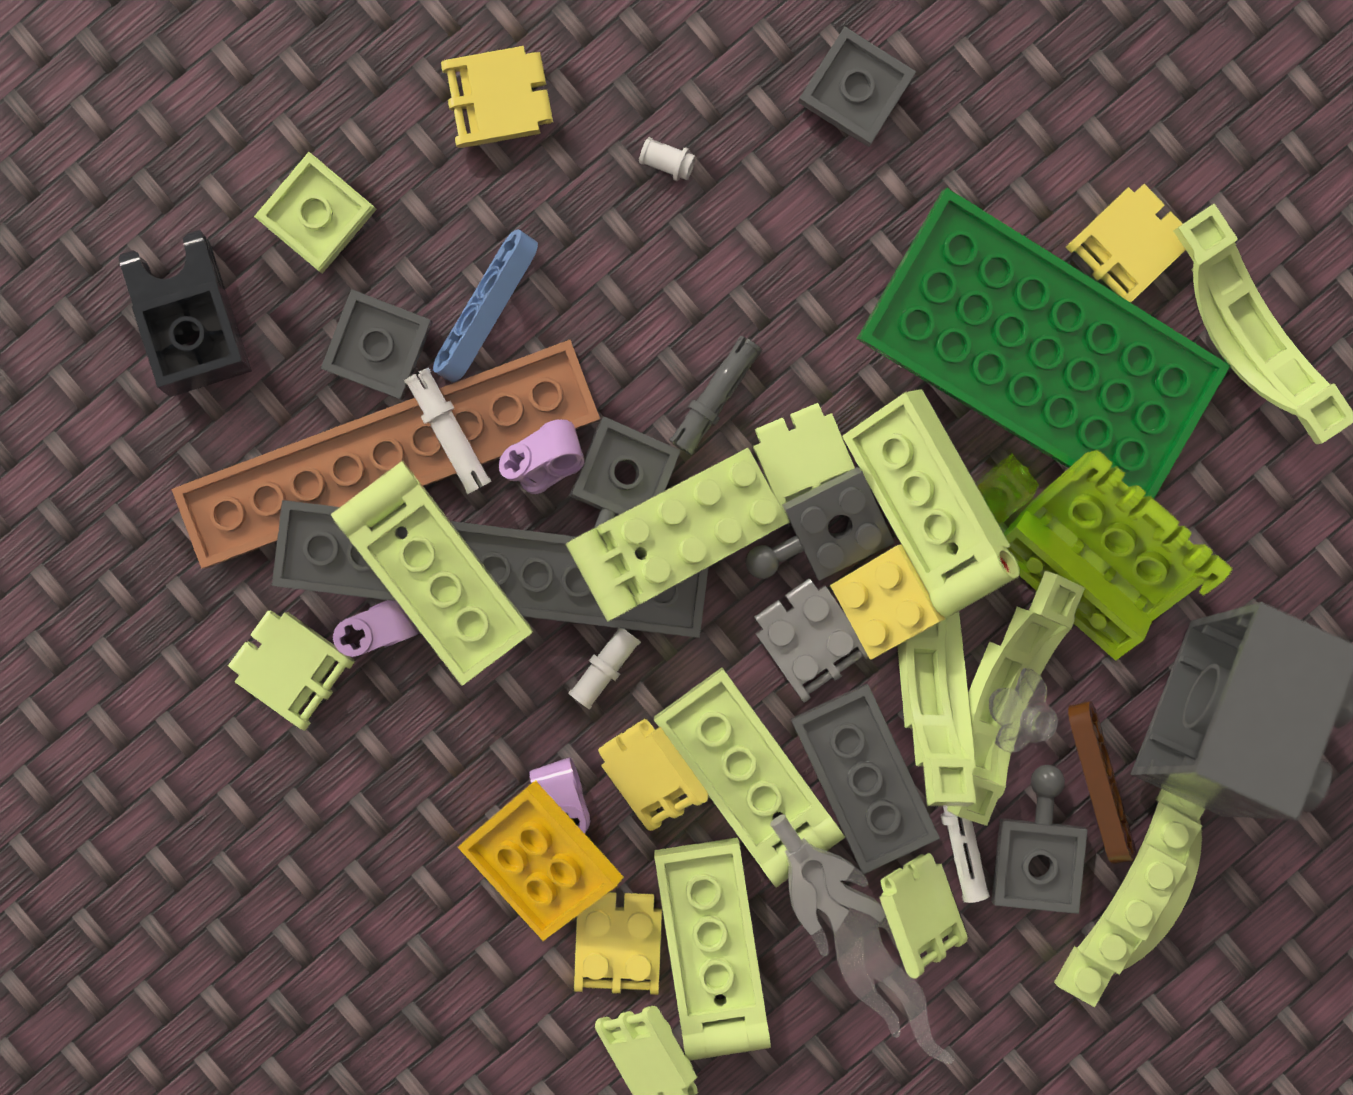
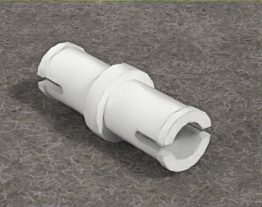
M617 628L616 633L598 656L594 654L589 661L592 664L568 694L590 710L591 705L610 680L616 681L620 675L617 671L641 642L625 629Z

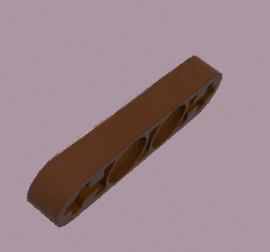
M1092 701L1069 705L1070 726L1108 859L1112 865L1134 861L1135 849L1094 704Z

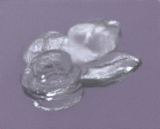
M1023 668L1015 689L1008 687L999 688L989 698L990 715L994 721L1002 726L996 736L995 744L1004 751L1018 752L1028 742L1038 743L1048 740L1057 729V715L1046 703L1047 686L1034 670Z

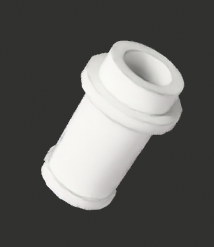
M648 137L641 150L639 163L672 174L673 180L678 181L680 178L688 180L693 170L696 156L689 153V148L685 147L683 150H679Z

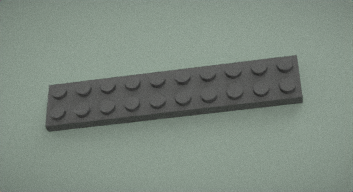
M282 500L272 586L396 601L333 519L331 514L340 507ZM450 521L524 617L700 638L709 567L607 622L566 546L568 542L577 538L576 536ZM402 526L398 529L397 534L401 539H405L408 531ZM635 552V556L640 560L637 552Z

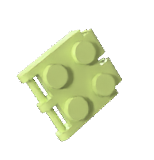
M818 403L790 415L795 427L793 430H788L783 418L755 429L760 443L753 446V449L769 487L788 521L789 519L782 504L855 468L833 414L824 416Z
M270 610L266 612L251 633V636L259 641L261 646L258 648L249 641L245 642L228 666L239 674L235 683L295 726L306 731L311 724L308 720L323 698L329 699L333 693L331 687L346 667L349 669L352 667L355 660L339 652L335 645L289 612H285L280 617ZM338 661L339 663L332 671V673L329 675L324 684L321 683V681L326 676L328 671H330L333 668L334 663ZM313 692H315L316 695L311 700L309 705L306 707L304 712L302 714H299L302 707L309 701V698L313 694Z
M930 853L926 855L920 854L906 863L903 869L898 868L881 879L883 893L879 898L904 968L911 978H918L922 975L924 967L932 961L940 962L946 957V951L953 946L960 947L967 942L968 937L942 864H936ZM948 935L949 939L943 942L942 938ZM927 951V955L921 958L920 954Z
M656 1006L646 1007L639 1014H634L631 1011L624 1012L617 1019L613 1020L609 1017L597 1019L595 1029L632 1095H697L698 1090L694 1083L697 1076L693 1071L692 1064L676 1041L669 1023L663 1018Z

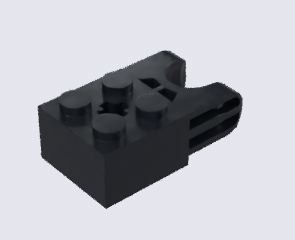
M200 229L186 234L183 238L186 261L183 269L174 277L168 279L153 277L147 261L142 259L138 252L134 250L122 253L119 256L120 267L133 304L131 307L157 388L169 397L252 372L209 240ZM197 333L199 335L197 342L191 346L186 344L187 342H192L190 335Z

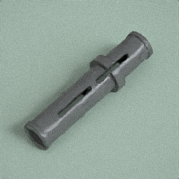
M744 336L738 338L733 349L720 365L703 393H701L697 401L692 400L688 408L690 411L680 427L669 439L673 445L689 455L693 454L710 426H716L720 420L718 415L723 406L732 396L751 365L761 354L762 349L748 338L746 340Z

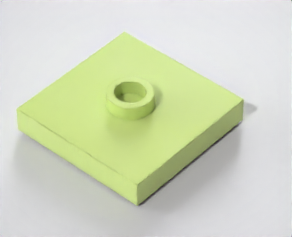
M308 152L254 217L323 274L377 209L314 155Z

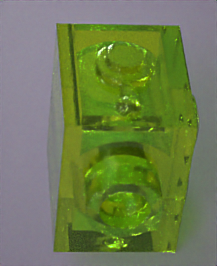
M1012 453L975 482L998 525L1006 521L1020 507L1026 505L1033 498L1039 486L1038 482L1031 476L1028 468L1023 466Z

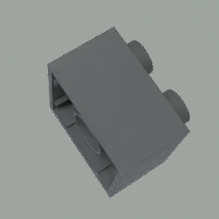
M1262 602L1190 621L1130 775L1222 817L1298 820L1301 811H1313L1321 803L1329 789L1332 779V766L1329 762L1322 760L1321 757L1332 728L1345 726L1353 717V644Z

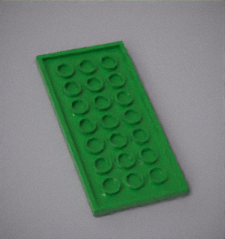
M945 188L940 193L856 339L1067 468H1070L1085 453L1099 450L1112 462L1110 468L1118 467L1125 473L1122 482L1128 487L1138 485L1146 492L1144 497L1151 496L1153 499L1231 366L948 188Z

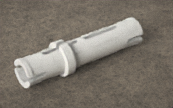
M426 368L419 372L418 377L414 374L407 378L405 383L409 386L424 413L421 416L424 424L429 423L464 485L466 493L469 494L479 487L481 488L490 483L491 479L488 478L454 417L452 402H446L430 373V369Z
M943 806L944 813L941 814L942 824L948 827L963 901L971 903L985 900L990 895L986 887L973 822L960 817L962 826L960 831L957 816L947 811L948 806ZM964 843L966 844V849L972 871L971 873H969L968 864L963 846Z

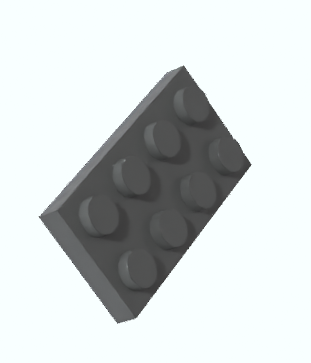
M867 683L791 718V722L862 874L940 839Z

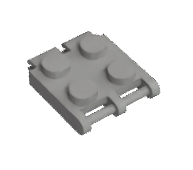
M807 579L785 595L793 606L790 610L786 611L780 601L777 600L754 616L762 628L756 633L757 637L804 703L811 698L809 696L810 693L832 678L836 681L842 677L840 672L862 657L865 659L869 658L847 616L827 587L823 586L817 589L811 579ZM854 648H858L857 651H855L853 654L845 658L837 665L833 664L841 657L849 654L851 650H853ZM824 669L827 670V672H825L823 675L815 679L807 686H802L808 680L813 679L818 673H820Z

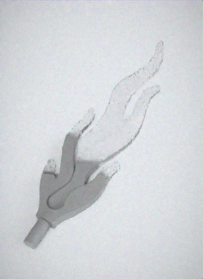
M785 815L776 817L772 820L770 826L787 849L785 853L789 865L788 881L791 905L803 927L814 939L819 953L824 957L828 955L829 950L827 937L817 919V909L826 913L833 931L840 971L851 991L861 1001L887 1021L892 1036L898 1038L901 1034L899 1018L886 1000L876 991L874 979L886 985L901 1001L919 1046L929 1056L941 1062L952 1064L954 1061L953 1057L937 1045L931 1036L927 1004L921 986L892 960L882 943L878 926L886 930L890 940L897 948L882 905L874 898L841 882L847 880L861 887H866L868 880L859 869L841 856L817 848L808 843L805 838L801 840Z

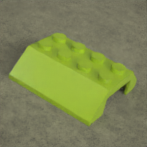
M1099 450L1085 453L1033 499L1003 534L1011 546L1007 550L1013 555L1018 564L1019 576L1036 591L1045 571L1057 574L1085 587L1075 611L1074 624L1116 661L1145 639L1154 619L1200 585H1202L1199 593L1203 596L1228 577L1232 568L1219 556L1211 555L1213 551L1205 544H1193L1190 542L1189 537L1192 532L1185 526H1178L1179 521L1151 496L1144 497L1146 492L1138 485L1128 487L1122 482L1125 473L1118 467L1110 468L1112 462Z

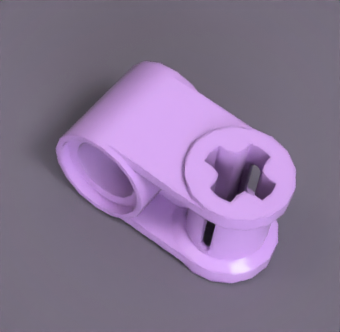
M553 420L544 424L538 431L520 442L511 445L500 458L499 471L501 475L510 481H519L523 489L529 493L539 494L563 478L578 472L584 465V457L575 426L568 420Z
M387 600L370 607L365 612L340 622L334 630L333 641L339 652L353 657L382 646L388 647L418 635L420 631L397 601ZM351 625L355 630L363 629L365 632V637L360 639L361 647L358 649L354 643L347 644L344 637L350 634L349 626Z
M569 757L531 770V783L536 780L565 813L568 812L570 818H578L580 822L577 826L585 834L590 825V814L572 758Z

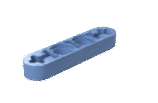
M519 229L513 231L505 239L438 352L433 364L435 373L452 383L457 382L464 376L533 260L538 248L536 240Z

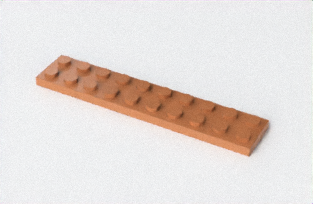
M571 340L439 388L446 402H452L454 406L452 413L481 465L501 458L508 447L538 431L544 424L558 419L568 420L573 423L575 430L600 421ZM416 399L407 400L173 488V495L201 569L209 568L277 542L282 500L341 507L401 461L407 465L423 487L456 475L457 472L429 423L424 424L421 418L424 413Z

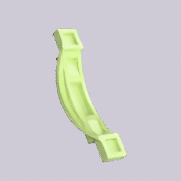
M1212 204L1173 230L1194 261L1192 271L1195 297L1203 323L1217 350L1224 360L1231 365L1232 370L1260 396L1275 406L1296 415L1315 444L1324 443L1353 423V411L1336 385L1329 384L1308 362L1286 335L1265 304L1237 249L1235 241L1238 238L1216 205Z
M1045 571L1029 611L1017 607L1001 646L992 642L988 643L968 692L976 766L973 772L976 803L970 806H948L947 811L958 817L987 826L996 802L1003 795L1006 788L1010 756L1027 703L1053 652L1071 630L1075 621V611L1085 587L1057 574Z
M958 611L897 646L905 728L913 729L916 766H924L927 806H970L976 803L973 772L976 766L960 615Z
M1161 789L1156 798L1159 802L1152 822L1124 881L1091 932L1078 948L1073 947L1054 982L1059 988L1093 1007L1096 1006L1113 974L1118 973L1120 975L1122 970L1141 960L1166 936L1181 914L1196 879L1202 844L1200 817L1205 808Z

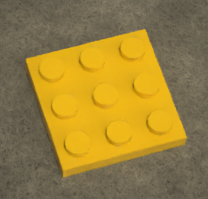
M536 780L458 846L460 851L542 941L614 889L624 878Z

